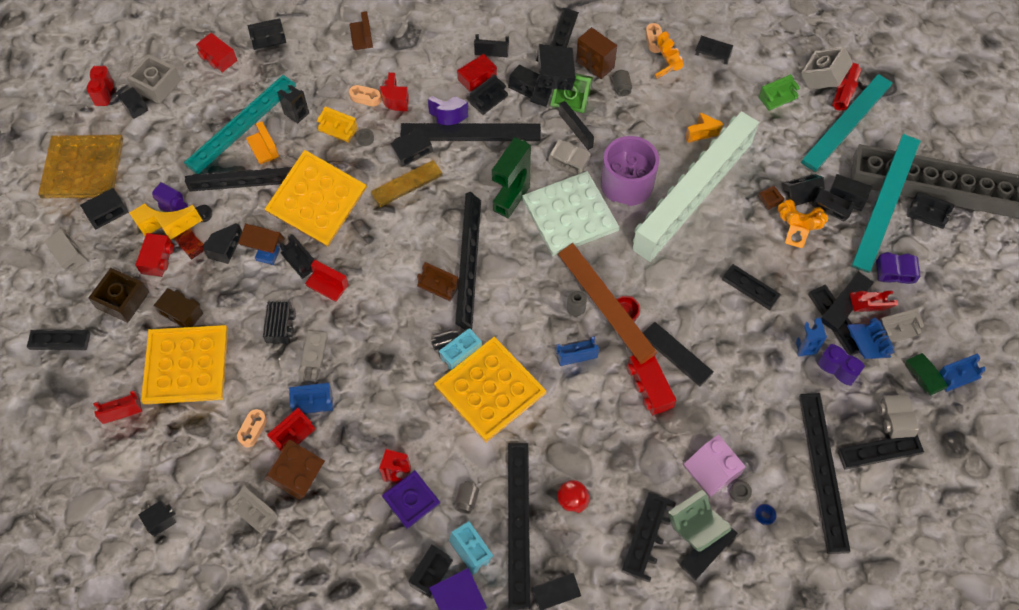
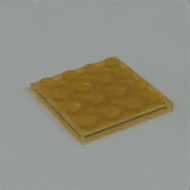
M122 135L51 136L38 192L39 197L94 198L114 188L123 144Z

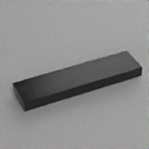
M858 271L821 318L822 323L836 333L853 311L850 293L867 292L874 282Z
M826 284L808 293L822 316L836 300ZM847 317L836 333L833 330L832 332L846 353L853 356L859 353V348L847 325L852 324Z
M656 322L643 332L657 351L699 387L713 375L714 371Z
M918 435L915 437L889 438L838 449L844 470L924 453Z

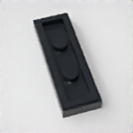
M567 102L560 103L559 115L587 150L593 148V134Z
M734 264L722 277L724 282L768 310H771L781 296L779 292Z
M30 330L27 348L29 350H87L91 333L89 330Z
M731 528L730 532L704 550L697 551L694 548L679 566L696 581L738 533Z

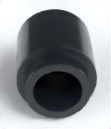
M450 329L434 334V339H431L434 351L438 350L439 352V350L459 336L458 331Z

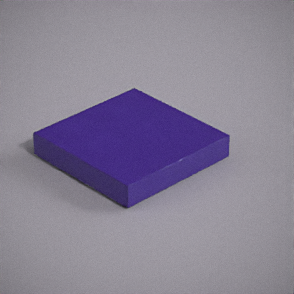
M416 470L382 495V498L406 529H409L440 504L438 498Z
M469 568L429 587L439 610L487 609Z

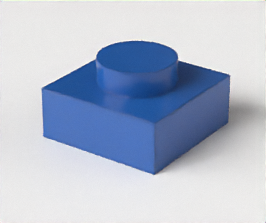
M277 245L273 254L258 250L255 259L258 262L274 265L280 248Z

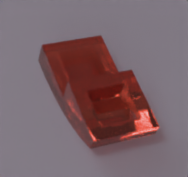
M190 228L173 238L191 260L204 252V244L195 236Z

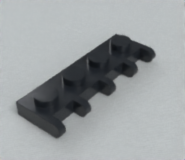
M650 492L648 493L621 571L622 573L645 582L651 581V577L645 575L644 572L648 562L652 564L657 563V559L650 556L654 542L663 544L664 539L658 537L657 533L661 523L665 525L670 524L671 520L663 517L666 506L674 508L676 502Z

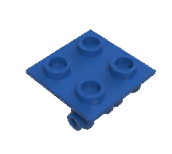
M877 318L871 319L869 321L870 324L847 325L864 359L891 358V354L895 352L893 350L895 348L889 336L885 335L886 330H883L884 327Z

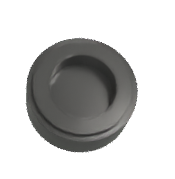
M367 128L360 129L356 133L357 143L361 146L371 145L374 141L373 132Z
M744 481L735 482L730 489V496L737 503L747 502L752 495L750 485Z

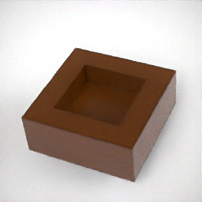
M775 186L758 194V198L767 210L784 202V197Z

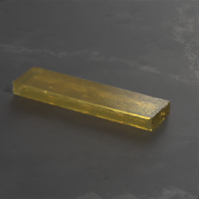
M432 160L372 190L371 195L379 207H382L442 177V171L435 161Z

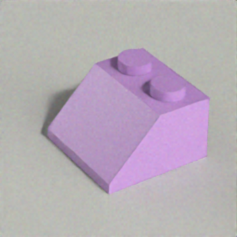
M719 434L703 445L683 465L705 493H707L709 498L739 477L746 467Z

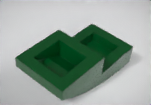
M923 353L906 360L905 366L918 378L917 384L930 396L947 388V384L939 371Z

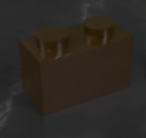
M169 288L153 305L161 316L183 328L193 327L203 314L199 307V302L193 298L189 300L180 291H173Z

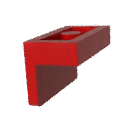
M314 260L311 264L313 273L306 281V286L337 302L349 286L347 277Z

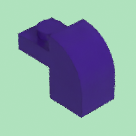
M434 96L428 98L429 114L437 117L438 124L454 125L468 117L467 101L456 96L446 102Z

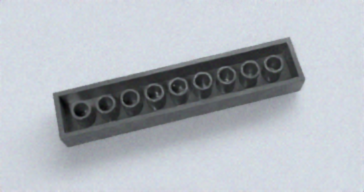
M859 144L853 155L850 179L872 186L871 190L880 191L895 151ZM915 155L902 188L901 196L915 198L917 193L921 192L953 203L957 207L1019 219L1018 174Z

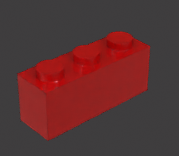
M634 355L630 356L627 370L636 381L635 387L638 393H642L646 410H650L653 416L674 408L677 400L655 355L643 364H640Z

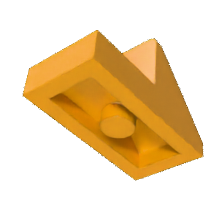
M699 113L697 124L687 127L685 136L687 143L719 136L723 129V123L706 114Z

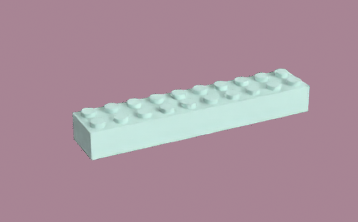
M742 111L737 117L733 116L729 126L721 130L717 140H712L707 151L704 150L700 154L698 161L691 164L686 175L682 174L678 184L669 189L666 198H661L657 203L656 209L654 211L651 210L647 214L644 223L637 225L634 231L636 234L632 241L634 242V252L649 262L655 258L752 145L759 121Z

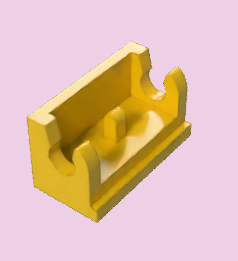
M326 106L317 119V122L320 123L318 131L349 143L358 129L356 118Z

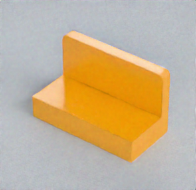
M262 121L256 123L258 133L246 138L260 165L279 157L277 148Z

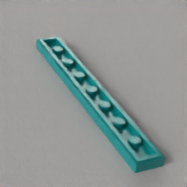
M878 74L802 159L801 163L812 171L817 172L889 90L893 82Z
M285 75L278 78L184 161L185 166L196 174L203 171L280 102L277 93L279 90L290 93L292 90H289L288 85L296 87L295 82Z
M905 134L901 136L851 267L866 273L871 272L921 140Z

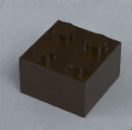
M110 267L88 299L96 309L128 323L149 294V291L142 281Z

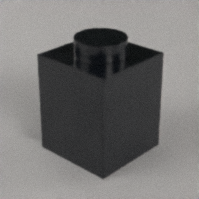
M133 87L118 95L123 107L133 119L148 111L144 100Z
M161 500L138 514L145 528L153 537L177 523L173 517L176 513L170 504L165 505Z

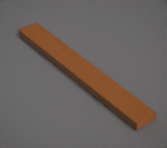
M572 243L558 253L559 257L639 363L643 364L656 355L657 351L576 246Z

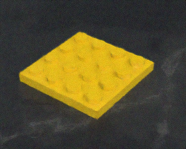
M304 150L265 207V211L328 247L366 190L367 185Z
M220 325L148 329L141 402L143 404L223 400L228 327Z
M495 336L434 383V387L485 443L546 394L544 387Z

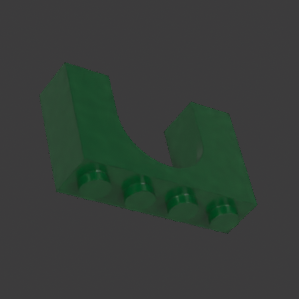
M514 137L491 170L492 181L503 186L493 200V211L508 219L522 200V195L526 194L530 188L531 145L525 140Z

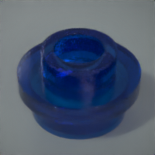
M762 504L755 510V518L762 525H771L776 520V511L772 506ZM762 513H767L769 518H764Z

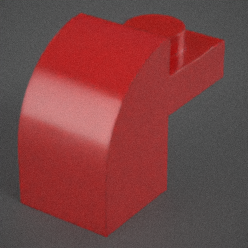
M388 72V80L385 79L384 86H380L383 104L390 110L408 111V87L397 86L396 74Z

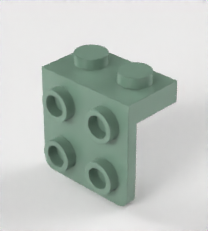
M703 490L692 495L668 512L673 529L697 551L704 550L731 531L730 524L711 509L707 493Z

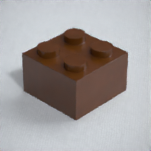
M591 27L578 38L576 62L589 70L593 75L603 79L615 68L617 44Z
M288 440L277 455L264 480L300 500L306 495L325 460Z

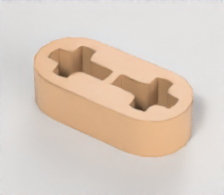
M651 23L646 27L648 48L653 53L661 52L658 45L654 43V41L657 43V37L662 33L660 25L656 23Z
M354 85L349 89L350 98L355 103L368 106H377L381 103V94L377 89L361 85Z
M255 409L247 415L237 434V439L242 446L252 447L257 442L267 423V418L263 411ZM258 416L261 418V421H253V418H258ZM249 433H250V435H251L252 438H251V439L247 438L246 441H245V439L243 438V436H244V435L248 436Z

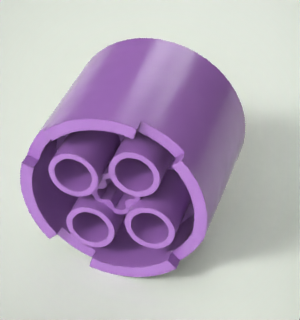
M637 136L620 137L607 146L603 158L601 189L609 200L634 206L645 202L651 196L659 166V155L656 148L649 141Z

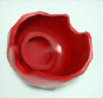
M632 296L617 298V301L635 322L640 316L639 302Z
M576 480L565 482L557 492L558 503L566 511L581 513L588 507L591 500L588 489L583 483Z

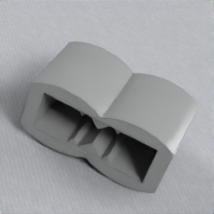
M558 140L549 155V164L558 169L566 170L572 175H578L584 172L590 161L591 153L585 148L574 147L568 141Z
M908 394L883 396L882 402L879 403V413L885 419V432L889 433L891 439L915 437L919 428Z

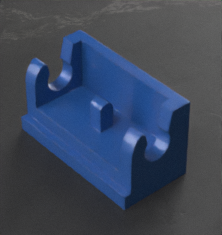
M815 318L812 329H810L808 322L805 323V338L802 343L799 337L796 340L798 357L817 354L826 340L827 336L821 318Z
M592 336L590 340L565 346L556 344L555 351L560 366L598 358L599 347L598 344L595 345V336Z
M978 353L946 365L939 371L947 384V388L944 389L946 392L982 378L981 375L985 372V366L979 368L977 362L980 361V356Z
M329 383L289 387L290 408H292V412L297 408L304 414L333 411V396Z

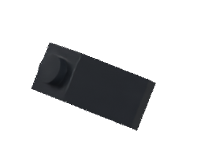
M235 223L211 233L209 239L203 245V250L208 259L229 264L242 234L239 224Z

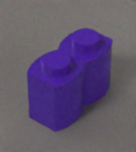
M160 182L152 191L154 200L158 202V207L163 212H173L188 207L183 202V195L163 182Z
M886 252L880 254L876 260L878 281L913 284L921 277L917 256L911 254L899 256Z
M835 344L828 346L817 363L822 370L829 374H834L840 382L852 386L865 367L862 361L854 356L847 355L841 347Z

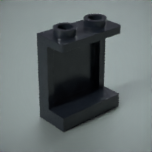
M539 44L535 56L536 61L539 62L540 78L538 87L572 90L576 79L573 48Z

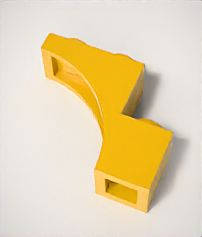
M144 203L129 212L144 236H146V233H153L162 228L170 240L203 221L193 205L178 211L160 212L151 209Z

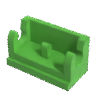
M790 74L762 86L758 98L770 111L798 99L799 95L796 91L800 88Z

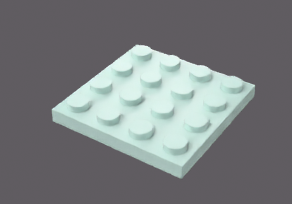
M588 171L522 195V200L552 256L557 255L572 243L578 247L619 231L618 223Z

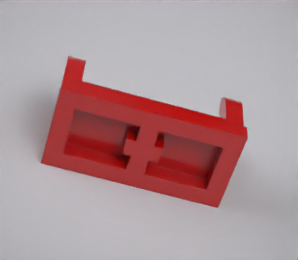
M891 290L850 293L854 312L885 311L897 306L898 302L897 300L888 301V296L894 293Z
M133 390L130 391L131 395L104 404L99 402L93 403L97 408V411H94L95 417L102 424H106L143 412L139 394Z
M297 408L270 431L267 437L281 451L288 440L299 445L316 428L311 424L312 422Z
M389 449L385 450L379 467L383 481L399 483L403 479L396 476L398 472L410 473L411 464L407 454Z

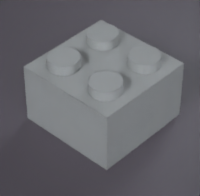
M845 47L819 50L813 53L801 75L809 89L837 87L841 84L853 62Z
M149 54L127 76L131 88L133 87L138 94L159 104L163 102L181 81L174 66Z

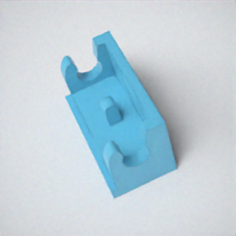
M469 328L439 350L443 363H447L448 369L451 371L482 346V341Z
M469 521L451 532L449 542L467 568H469L472 575L477 573L481 566L489 564L493 554Z

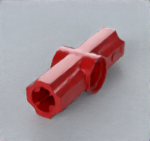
M857 63L852 64L841 84L837 86V93L832 104L835 110H846L851 97L854 95L858 85L857 80L862 69Z

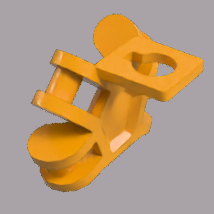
M667 31L662 32L657 37V45L669 66L656 73V79L672 70L678 71L684 65L682 57L679 56V50L677 48L674 49V41L669 38L670 35Z
M791 199L782 202L778 206L780 218L790 225L785 243L788 245L803 248L809 231L822 229L828 221L827 214L820 207L815 208L809 214H803L796 210L795 203ZM797 230L801 231L802 239L798 242L791 239L792 234L796 233Z

